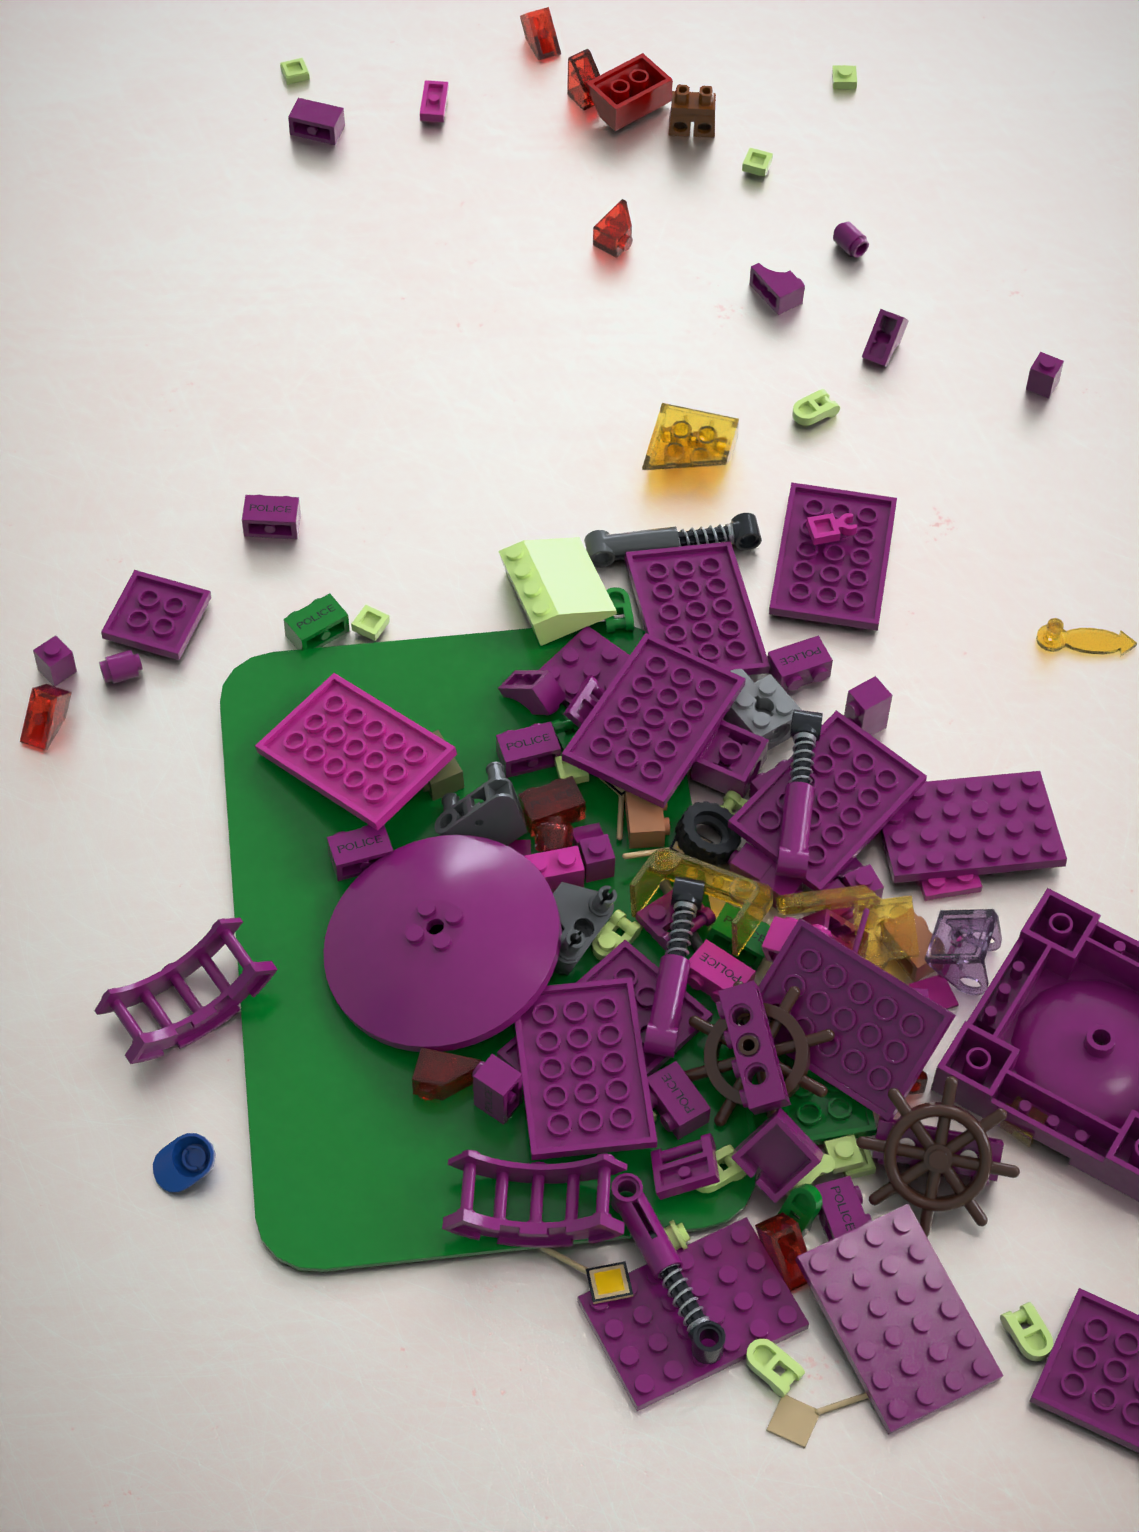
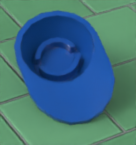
M186 1133L177 1137L155 1156L153 1174L156 1182L162 1189L168 1192H181L206 1176L213 1168L216 1157L213 1144L206 1137L197 1133Z

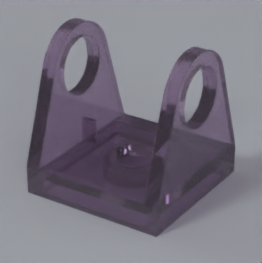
M994 909L940 910L926 952L925 961L933 970L961 992L970 995L984 994L989 985L985 965L987 951L998 950L1002 943L999 916ZM959 936L963 938L961 941H956ZM969 978L975 980L980 986H968L960 979Z

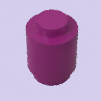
M850 221L840 223L835 227L833 241L848 255L858 258L868 250L869 242L867 237Z
M131 650L107 656L104 661L99 662L105 683L112 682L115 684L139 677L138 671L143 670L139 655H133Z

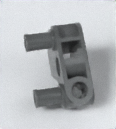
M500 762L489 763L486 767L488 781L461 800L455 793H447L442 797L441 801L444 812L437 818L434 828L440 836H477L508 846L527 833L524 812L512 782L505 778L504 765ZM474 799H482L485 802L475 804Z
M561 882L553 893L560 914L562 930L561 947L554 969L555 973L568 976L614 911V902L617 898L615 889L608 893L611 886H603L599 891Z

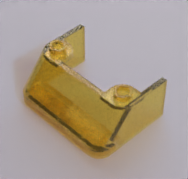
M658 849L654 851L630 883L632 917L636 918V913L647 905L659 888L660 882L664 879L674 882L675 877L679 876L704 880V894L742 907L731 922L732 955L738 956L773 904L772 888L763 882L671 849Z

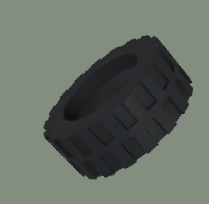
M708 801L703 803L696 802L693 806L690 805L675 828V840L678 842V847L684 852L685 856L691 858L697 864L700 863L706 867H718L721 864H726L742 841V837L728 827V821L734 814H731L725 807L723 808L719 804L709 803ZM703 824L713 828L721 836V842L719 844H712L705 841L695 831L696 826Z

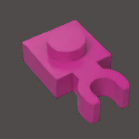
M830 513L808 517L806 521L813 545L840 541L841 534L852 536L857 533V524L847 525L853 522L852 513L843 514L838 519H835L834 514Z

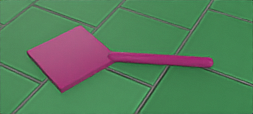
M959 931L939 975L908 984L912 988L928 989V998L947 1010L959 1006L945 976L964 936L963 931Z

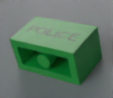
M330 593L322 598L315 599L311 604L290 613L283 619L285 636L297 650L323 647L350 631L347 612Z
M726 902L706 939L757 971L765 957L762 944L770 925L746 914L742 909Z

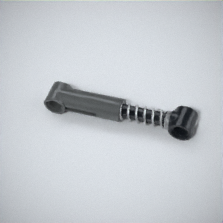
M740 513L734 516L730 523L725 524V526L719 524L715 528L712 525L706 529L700 526L698 530L691 527L689 531L682 528L678 532L677 527L674 526L610 534L605 530H595L588 533L584 539L586 551L596 568L607 567L616 560H624L625 552L729 541L740 550H751L758 547L762 542L757 518L752 513Z

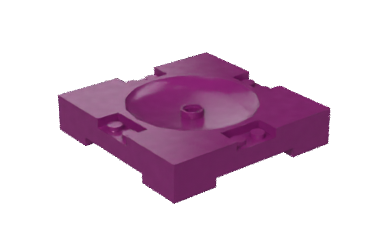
M1047 888L1022 928L1018 940L969 1019L964 1022L939 1062L931 1090L943 1096L946 1078L949 1076L955 1077L958 1085L954 1103L982 1118H985L999 1108L1005 1109L1007 1118L997 1126L1012 1134L1015 1130H1018L1070 1158L1069 1165L1139 1202V941L1100 922V914Z

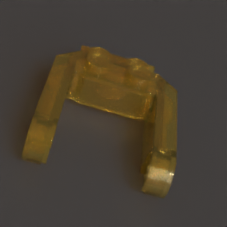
M860 885L786 894L776 898L777 913L780 915L817 912L826 908L834 910L853 907L856 935L863 910L868 908L869 915L859 946V955L883 970L889 964V960L919 957L912 895L881 899L867 886Z

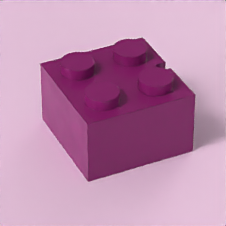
M778 1108L735 1148L731 1158L750 1178L756 1174L759 1167L762 1171L758 1174L755 1183L776 1203L821 1162L823 1152L781 1108Z

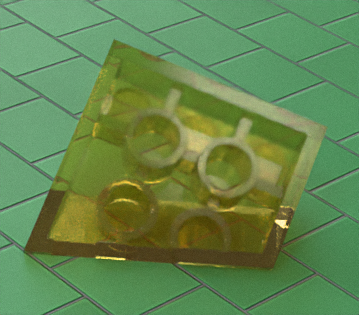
M662 403L642 470L727 465L733 457L738 440L739 418Z

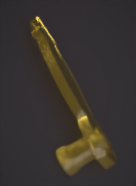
M1051 618L1046 625L1041 626L1036 636L1037 644L1042 649L1050 652H1056L1067 647L1071 650L1087 654L1104 655L1120 651L1121 657L1137 646V642L1122 630H1120L1119 635L1098 628H1075L1066 631L1063 629L1064 623L1058 618Z

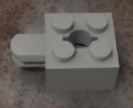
M731 670V672L746 678L745 686L723 720L769 739L768 750L791 738L790 729L793 710H801V708L773 676L769 674L754 683L744 670Z

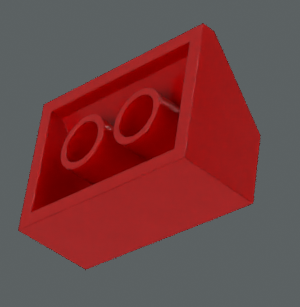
M641 53L586 82V87L600 118L614 131H617L671 102L673 79L644 53Z

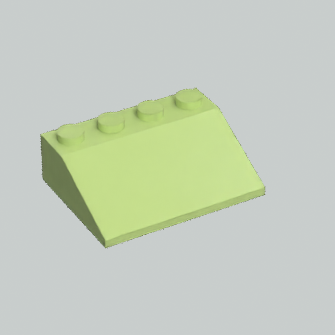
M580 537L523 540L498 551L507 576L540 646L617 614Z

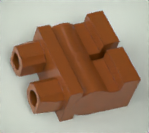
M677 85L676 90L672 91L668 136L690 137L691 122H694L693 137L715 138L716 93H713L712 86L703 85L699 88V92H690L689 86ZM675 123H685L687 127L677 129L673 125ZM709 124L711 128L701 130L698 128V125Z

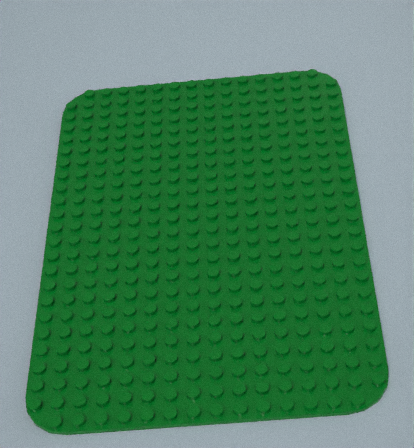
M604 621L589 626L629 655H631L645 635L644 630L635 626L633 631L615 629V632L606 633ZM526 628L309 648L305 650L276 651L249 658L234 668L223 683L220 698L234 917L241 918L243 921L236 931V939L253 962L272 961L278 969L255 997L249 994L240 1003L255 1219L262 1243L277 1260L291 1267L304 1271L328 1272L536 1249L532 1247L497 1244V1238L480 1235L479 1240H474L442 1229L443 1217L457 1212L460 1209L463 1171L449 1166L448 1159L461 1154L465 1150H475L481 1155L505 1161L528 1164L533 1162L559 1164L593 1158L598 1154L532 1160L523 1088L522 1104L504 1125L474 1105L473 1071L481 1061L486 1062L491 1054L497 1057V1052L516 1036L514 1023L489 1039L468 1047L444 1052H414L394 1048L369 1037L347 1018L334 998L326 978L324 942L328 924L335 907L345 891L358 876L337 881L328 853L327 837L342 831L348 832L360 829L368 824L260 755L255 745L335 673L428 731L434 732L439 730L444 740L453 745L457 751L455 759L463 771L464 788L453 793L457 794L461 800L488 781L486 767L489 763L500 762L496 752V735L502 734L507 730L530 727L536 723L543 724L557 719L560 721L568 719L564 715L567 707L561 703L559 704V709L551 715H532L530 710L518 701L503 697L498 688L515 670H539L584 628L540 646L533 629ZM572 729L565 731L566 736L574 734ZM554 766L507 778L514 786L524 812L527 833L516 840H531V854L574 846L571 828L599 823L603 833L608 834L615 855L614 877L586 883L584 878V888L599 891L603 886H611L608 893L615 889L617 898L614 902L613 913L620 909L627 915L626 918L628 920L637 922L636 913L663 896L658 886L659 883L663 880H669L673 887L676 876L704 880L705 889L702 904L711 909L703 865L699 868L674 853L623 859L622 857L624 853L671 846L676 835L675 828L686 809L690 805L692 806L687 774L667 802V811H663L664 818L669 817L670 835H665L664 847L629 849L625 801L623 838L618 840L619 795L598 777L589 773V782L561 787L557 770ZM421 789L384 824L393 851L415 841L440 836L434 828L437 818L444 812L442 798L433 801L428 791L423 792ZM474 799L475 804L485 802L482 799ZM539 799H541L539 802H540L541 804H545V805H540L539 803H537V804L533 805L534 808H532L530 802H532V801H538ZM713 924L708 927L704 925L697 930L703 942L706 940ZM435 925L430 929L429 933L434 935L440 933L444 926ZM618 928L615 933L622 936L625 931ZM643 928L631 945L659 968L660 959L665 955L666 951ZM592 943L568 976L553 972L547 986L576 983L597 965L600 960L593 955ZM692 945L687 947L689 955L686 958L688 960L695 953ZM238 962V975L240 976L243 968ZM687 983L686 992L713 1014L710 1023L714 1025L720 1019L716 1003L709 995L701 990L693 989ZM702 1032L697 1033L674 1055V1058H670L657 1071L677 1061L683 1071L705 1065L704 1048L708 1036ZM722 1044L719 1061L734 1057L733 1049H729ZM734 1071L723 1072L724 1079L733 1087L737 1080ZM709 1077L693 1081L692 1083L711 1108L709 1123L679 1140L672 1131L667 1132L660 1121V1114L655 1107L652 1108L657 1115V1120L654 1121L657 1136L656 1148L605 1153L611 1154L615 1159L627 1164V1170L610 1177L609 1214L613 1218L624 1222L620 1214L612 1208L610 1202L611 1186L613 1180L618 1175L631 1173L638 1176L642 1181L643 1192L663 1228L669 1226V1222L674 1220L676 1225L683 1223L687 1232L705 1230L729 1222L745 1209L756 1186V1174L752 1178L746 1175L742 1179L732 1181L711 1193H702L695 1189L660 1200L655 1189L651 1151L660 1148L664 1151L700 1140L702 1135L711 1133L714 1138L716 1151L727 1145H732L735 1149L750 1135L745 1108L736 1105L726 1124L722 1127L717 1126L714 1123V1118L726 1098L713 1086ZM720 1164L723 1171L728 1169L726 1164ZM476 1175L473 1210L476 1213L493 1217L496 1179ZM598 1179L580 1182L578 1219L592 1216L596 1213ZM508 1181L506 1219L520 1222L529 1221L532 1183ZM567 1183L544 1184L543 1222H560L565 1220ZM629 1191L620 1193L623 1197H632L634 1195ZM624 1223V1235L609 1240L632 1238ZM588 1238L573 1240V1244L589 1243Z

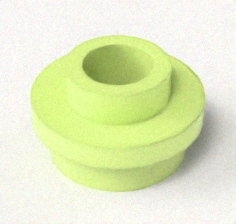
M674 1220L670 1221V1225L665 1227L664 1230L675 1250L680 1248L687 1249L686 1242L691 1239L683 1223L676 1225Z

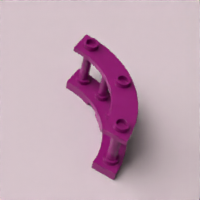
M241 918L218 919L212 925L210 931L177 961L167 964L161 971L148 978L127 986L108 989L102 995L101 1001L94 1011L97 1015L114 1012L133 1039L132 1045L125 1054L130 1064L164 1056L163 1050L175 1045L181 1049L199 1040L241 1010L238 1005L249 994L255 997L278 970L273 962H253L234 936L243 923ZM225 944L243 968L240 976L231 985L212 960V957ZM201 966L221 992L217 998L206 1006L201 1005L184 980ZM173 986L193 1013L177 1023L171 1022L155 999V996ZM143 1002L161 1029L143 1033L127 1008Z
M465 1150L461 1154L448 1159L449 1166L463 1171L460 1209L443 1217V1230L474 1240H479L480 1235L497 1238V1244L532 1248L573 1246V1240L588 1238V1242L592 1244L624 1235V1222L613 1218L609 1214L611 1175L627 1170V1164L615 1159L611 1154H598L593 1158L569 1163L546 1164L544 1162H533L528 1164L495 1159L481 1155L475 1150ZM476 1175L496 1179L493 1217L476 1213L473 1210ZM598 1179L596 1213L592 1216L578 1219L580 1182ZM508 1181L532 1183L530 1216L527 1222L506 1219ZM567 1183L565 1220L560 1222H543L544 1184Z

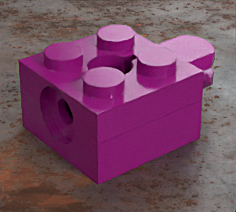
M722 720L692 764L691 779L725 794L729 790L735 791L744 799L750 789V782L759 773L767 759L769 739Z

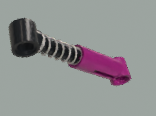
M793 710L790 737L793 738L795 744L792 747L794 753L792 754L791 779L785 787L780 846L775 873L777 876L806 878L814 788L810 785L812 782L810 775L813 773L811 766L814 765L812 757L815 756L812 750L816 747V741L820 739L823 713Z
M675 877L671 905L675 912L672 915L674 922L670 925L672 931L668 935L670 939L667 942L668 950L660 959L650 1021L648 1022L645 1035L644 1053L674 1058L679 1022L690 970V961L686 958L689 955L687 947L691 945L689 937L693 935L691 928L695 926L692 920L696 917L697 911L701 910L705 889L704 880Z
M631 1173L618 1175L613 1180L611 1186L610 1202L612 1208L623 1219L655 1280H663L662 1286L668 1289V1297L674 1299L673 1306L679 1308L678 1315L684 1317L683 1324L687 1326V1331L689 1332L688 1337L692 1342L691 1351L694 1358L702 1364L716 1363L721 1359L724 1352L726 1338L724 1329L718 1323L711 1321L709 1316L703 1314L702 1310L704 1307L698 1305V1297L693 1296L691 1292L693 1288L688 1287L686 1283L688 1278H683L681 1274L683 1262L643 1192L642 1181L638 1176ZM629 1191L634 1195L632 1197H623L620 1193ZM711 1339L715 1341L716 1345L706 1347L700 1341Z

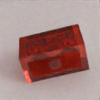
M573 776L564 779L559 778L547 785L538 788L532 787L518 794L519 802L524 812L525 823L531 837L536 836L537 833L539 835L585 819L586 802Z

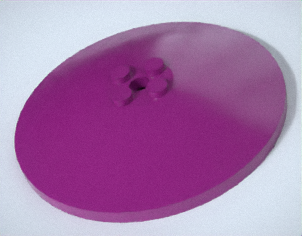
M443 835L422 839L397 848L393 853L383 856L371 864L345 891L333 911L325 936L324 968L326 978L334 998L347 1018L362 1032L383 1044L414 1052H444L468 1047L489 1039L516 1022L529 1010L546 988L554 972L561 947L562 930L560 914L551 888L544 876L533 863L513 848L497 841L470 835ZM435 925L444 926L440 933L435 935L429 933L430 929Z

